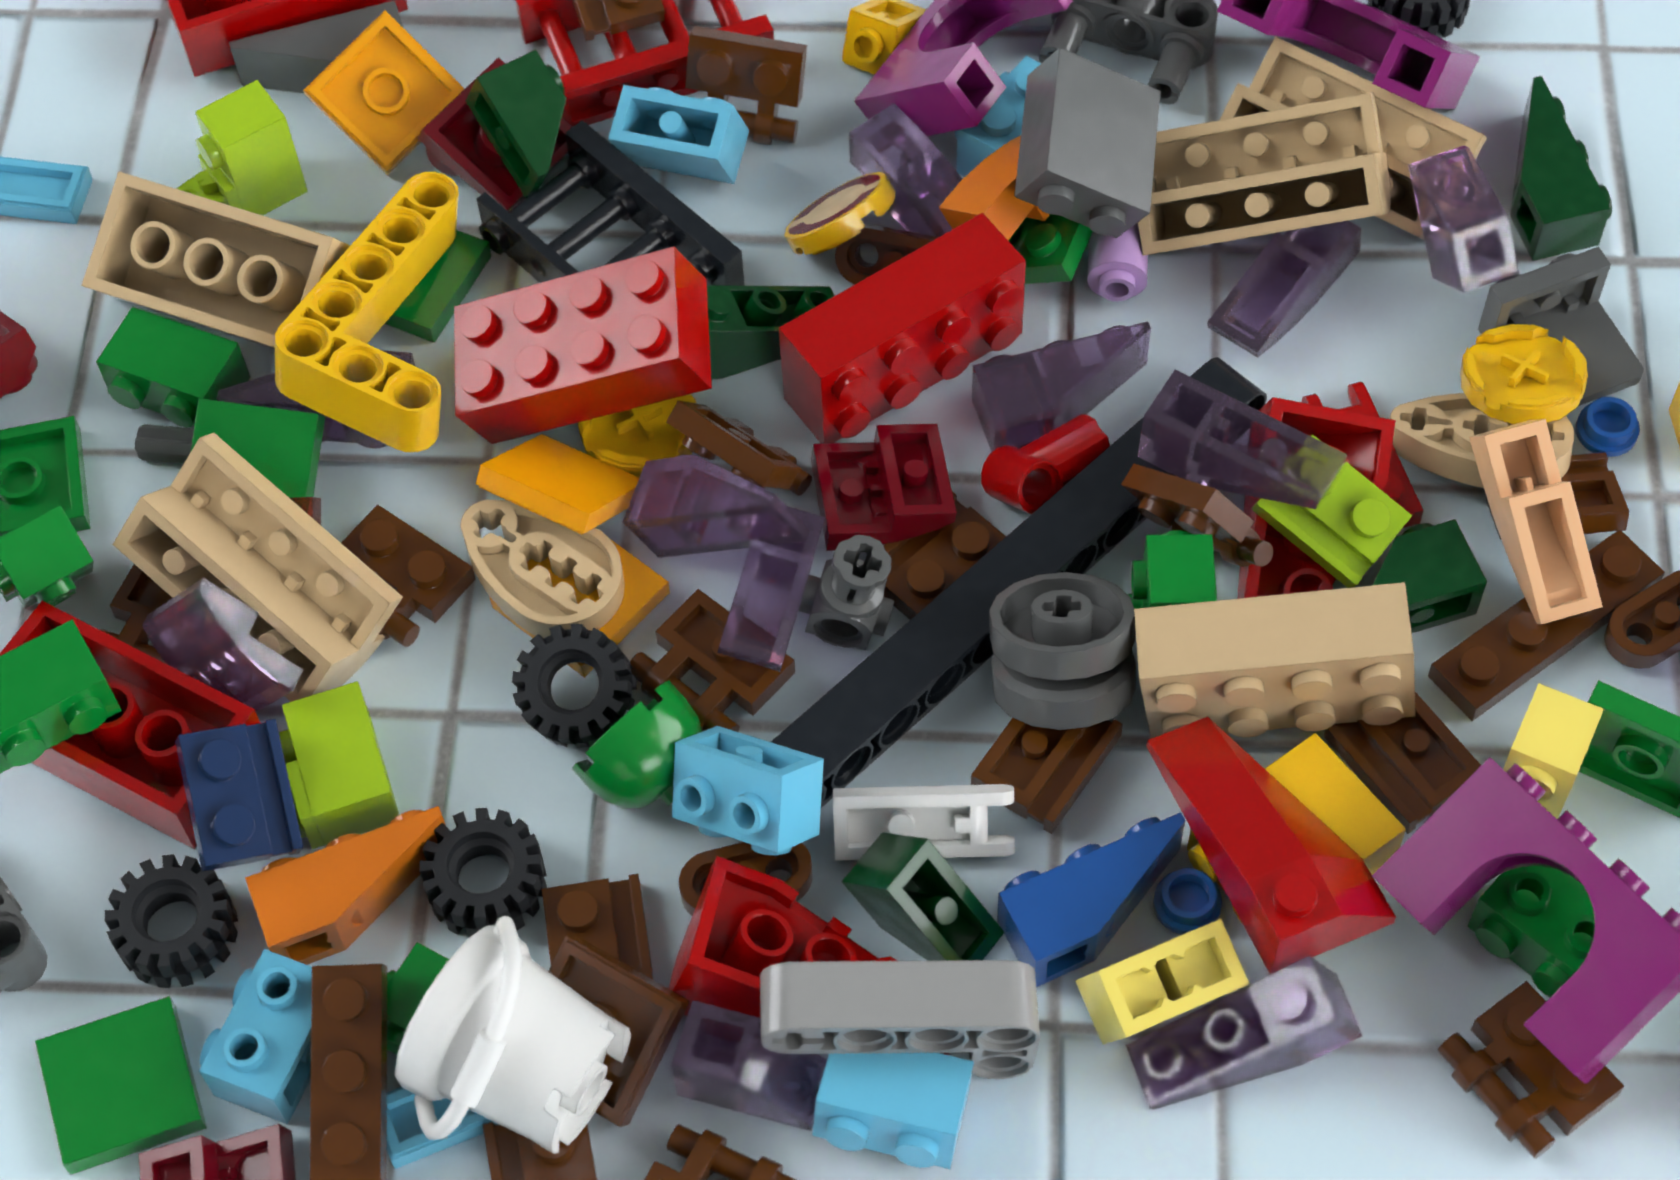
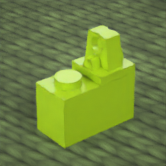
M258 80L195 111L203 135L195 139L200 154L197 156L202 171L176 189L262 216L308 192L286 116Z
M358 681L282 704L288 729L279 732L301 838L307 837L312 849L327 845L342 835L362 834L383 827L400 815L371 716Z

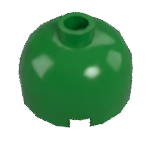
M669 680L655 689L656 693L663 699L660 703L655 698L647 706L640 701L585 752L594 762L593 764L586 759L575 763L572 767V770L586 786L605 802L622 809H641L659 798L668 807L673 803L675 742L702 732V728L697 714L687 699Z

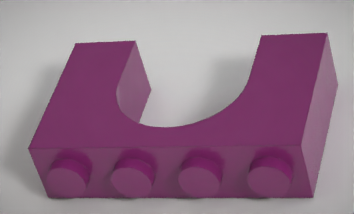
M934 0L854 102L886 144L977 127L1007 88L978 47L996 33L1015 23L1065 11L1073 0Z
M1221 0L1217 12L1266 35L1290 38L1354 64L1375 75L1372 84L1424 108L1455 109L1480 58L1475 53L1358 0Z
M1489 757L1372 877L1433 935L1486 883L1505 871L1524 866H1543L1566 873L1581 883L1590 897L1595 917V932L1590 951L1581 967L1523 1025L1578 1079L1587 1084L1680 992V914L1673 908H1670L1663 916L1658 914L1641 898L1650 887L1619 858L1608 867L1589 849L1598 839L1567 810L1556 819L1538 802L1546 791L1526 771L1515 763L1506 772Z

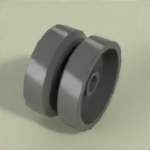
M1062 572L1036 575L1015 582L996 596L989 610L990 639L994 653L991 659L992 687L995 702L1010 717L1036 727L1057 730L1085 728L1114 718L1130 705L1136 690V661L1132 651L1136 640L1135 614L1131 597L1119 586L1093 575Z

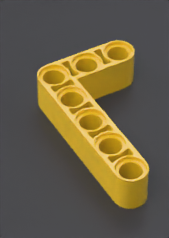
M422 172L411 177L283 321L275 333V385L283 395L404 452H420L428 449L436 442L439 436L441 385L428 372L379 350L368 343L452 245L456 237L459 198L458 186L453 179L438 172Z

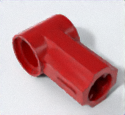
M1080 414L1022 448L1010 445L996 448L989 454L983 464L981 484L985 492L992 498L1028 514H1033L1110 446L1109 438L1100 429L1095 418Z

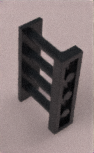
M583 120L565 132L569 159L567 160L568 168L509 212L486 192L477 198L482 222L479 226V232L483 240L489 242L490 249L496 254L501 255L505 252L539 283L578 273L579 271L566 260L618 220L628 221L631 219L646 233L604 265L674 246L707 279V285L745 286L742 251ZM581 186L587 189L592 187L606 198L602 204L548 245L527 228Z

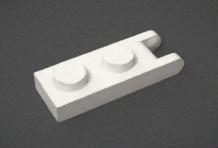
M1006 784L833 788L835 861L860 860L882 832L927 838L944 858L1013 855L1015 853L1014 837L1009 835H988V806H1003L1014 803V787Z

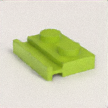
M1313 434L1302 444L1251 508V510L1347 588H1352L1359 584L1364 574L1378 560L1412 517L1408 511Z

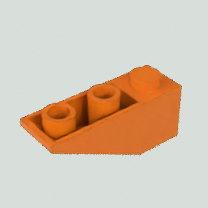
M439 806L426 811L411 810L396 816L388 825L361 835L354 833L342 835L329 842L321 850L299 858L286 857L267 864L261 872L245 877L269 950L306 965L346 950L420 876V861H426L423 853L424 845L427 840L437 844L438 841L434 830L442 822L445 824Z

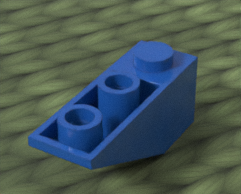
M1181 812L1161 821L1157 817L1145 819L1131 827L1123 838L1103 847H1100L1099 844L1086 845L1068 856L1064 864L1042 874L1036 870L1025 872L1012 879L1005 886L1004 890L998 893L997 922L1004 930V935L1018 961L1027 963L1035 969L1036 987L1090 964L1097 959L1179 852L1185 826V819Z

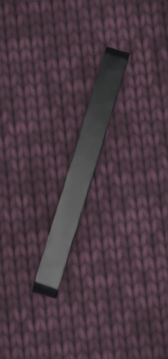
M1219 357L1210 359L774 738L771 743L824 759L821 808L833 798V788H845L994 655L990 639L989 610L999 593L1015 582L1036 575L1062 572L1085 574L1147 519L1137 510L1141 501L1121 485L1134 463L1191 480L1254 423L1255 414L1265 405L1267 394Z

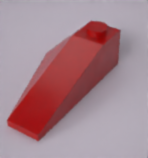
M1272 397L1255 414L1246 472L1244 513L1254 521L1251 528L1257 532L1260 539L1272 545L1273 556L1271 561L1265 566L1260 567L1251 564L1248 567H1240L1237 599L1333 589L1332 586L1336 580L1334 576L1251 510V508L1312 434L1383 491L1388 481L1396 420Z
M1208 716L1147 740V749L1270 975L1395 923L1396 916L1364 860Z
M716 856L680 946L668 989L690 1001L684 1013L685 1016L726 1031L761 1036L760 974L765 968L785 962L897 960L891 956L879 959L850 939L848 935L852 929L833 916L829 923H827L795 901L799 892L782 880Z

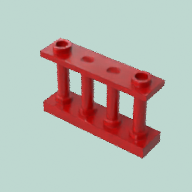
M516 0L521 33L525 44L546 38L560 71V78L564 86L566 103L562 117L572 127L581 120L591 125L614 118L623 85L644 89L658 87L682 96L699 92V90L685 88L689 33L674 0H661L665 9L664 21L659 23L668 44L637 53L627 31L613 35L606 32L604 35L615 60L585 69L582 68L567 33L581 28L572 0ZM709 0L721 25V28L716 30L774 39V30L766 14L743 21L734 0Z

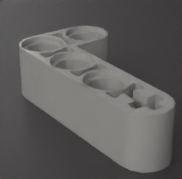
M1011 960L785 962L771 965L762 970L760 974L761 1043L769 1051L783 1054L969 1052V1060L974 1061L972 1073L986 1079H1008L1021 1076L1029 1072L1033 1067L1040 1042L1035 969L1027 963Z

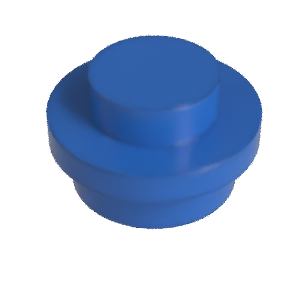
M1602 397L1582 409L1576 421L1575 430L1578 440L1587 450L1592 453L1606 452L1607 457H1616L1629 452L1635 446L1640 433V425L1634 409L1627 402L1616 397Z
M1183 868L1173 871L1161 879L1155 889L1153 907L1158 920L1163 926L1174 933L1182 935L1218 920L1222 907V897L1216 883H1213L1211 878L1204 872L1192 868Z

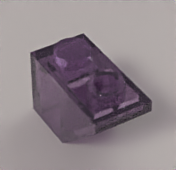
M1463 145L1408 164L1433 279L1464 293L1519 273L1508 215L1469 147Z
M693 1000L671 1067L678 1096L812 1131L815 1101L827 1059L819 1054H783L769 1051L761 1043L760 1018Z

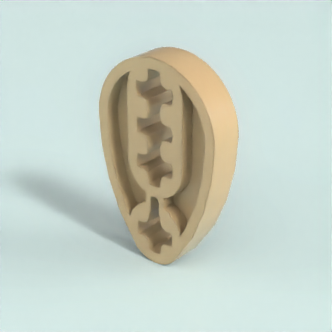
M1464 393L1431 396L1400 404L1393 409L1390 415V419L1396 420L1393 446L1400 457L1419 468L1444 478L1481 488L1484 487L1469 437L1514 425L1489 417L1474 407ZM1566 416L1547 423L1561 478L1569 469L1574 443V429Z
M482 500L470 506L463 514L461 530L476 576L487 594L499 608L529 633L535 636L540 634L543 638L551 635L549 628L561 625L564 630L571 629V623L583 624L586 629L591 631L593 627L599 630L616 614L623 600L625 590L622 563L614 543L599 529L593 528L581 535L508 500ZM501 525L504 538L493 533H488L481 538L479 530L483 527L494 530ZM549 557L552 572L556 576L564 579L573 573L576 588L586 595L591 594L595 589L598 590L599 600L594 602L586 598L577 604L575 591L571 585L566 582H560L553 587L549 571L539 565L529 571L527 561L533 559L536 562H542Z

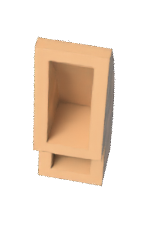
M1546 419L1528 420L1470 436L1469 439L1494 521L1508 559L1536 623L1545 624L1603 607L1571 482H1562Z

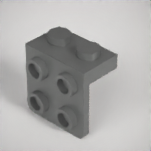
M1599 247L1577 255L1572 253L1561 255L1546 266L1524 274L1512 273L1506 275L1490 286L1478 327L1479 332L1482 334L1489 329L1508 324L1536 325L1549 329V337L1556 338L1562 342L1564 336L1575 343L1586 358L1588 372L1585 393L1578 406L1638 384L1644 372L1642 364L1599 303V298L1611 266Z

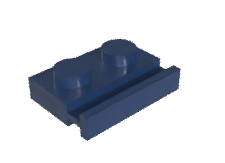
M276 719L248 726L240 724L178 735L175 744L202 872L268 860L270 857L284 854H299L301 852L303 843Z

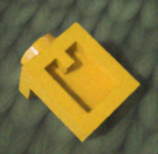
M869 0L851 8L842 54L843 62L875 75L927 9L902 0Z

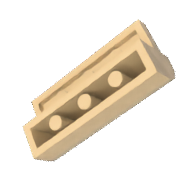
M1274 37L1250 87L1248 88L1240 83L1237 84L1219 120L1374 92L1383 153L1387 155L1390 181L1389 213L1375 217L1420 239L1430 241L1443 227L1461 198L1462 193L1459 190L1487 137L1429 108L1419 106L1372 84L1371 81L1280 38Z
M1374 92L1157 132L1150 214L1138 222L1143 256L1388 214L1390 210L1389 171L1387 155L1383 153Z
M215 433L198 439L171 486L140 497L112 544L290 702L345 684L365 664L384 640L385 636L383 634L379 635V633L403 598V596Z

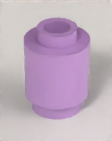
M1138 223L1118 238L1092 232L1089 239L1087 283L1090 289L1110 301H1124L1141 293L1147 285L1148 255L1143 256Z

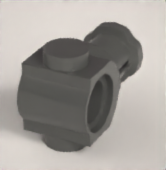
M855 535L848 540H844L838 544L833 554V559L826 560L821 577L808 575L798 607V611L810 614L805 632L813 634L822 641L834 646L844 648L856 647L866 650L872 634L884 636L894 600L884 597L887 577L891 570V557L885 551L880 541L865 535ZM861 552L867 554L864 561L859 559Z

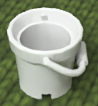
M502 916L495 925L485 926L468 938L448 960L433 981L407 1027L397 1055L395 1076L401 1087L416 1094L414 1102L419 1125L425 1136L430 1140L447 1138L461 1123L469 1109L556 1154L559 1152V1141L569 1145L575 1140L605 1098L612 1082L605 1078L608 1067L603 1064L607 1054L623 1063L628 1051L631 1033L627 1026L602 1012L533 961L526 943L518 937L514 921L508 916ZM443 1098L451 1100L452 1102L445 1114L437 1120L432 1101L442 1100Z

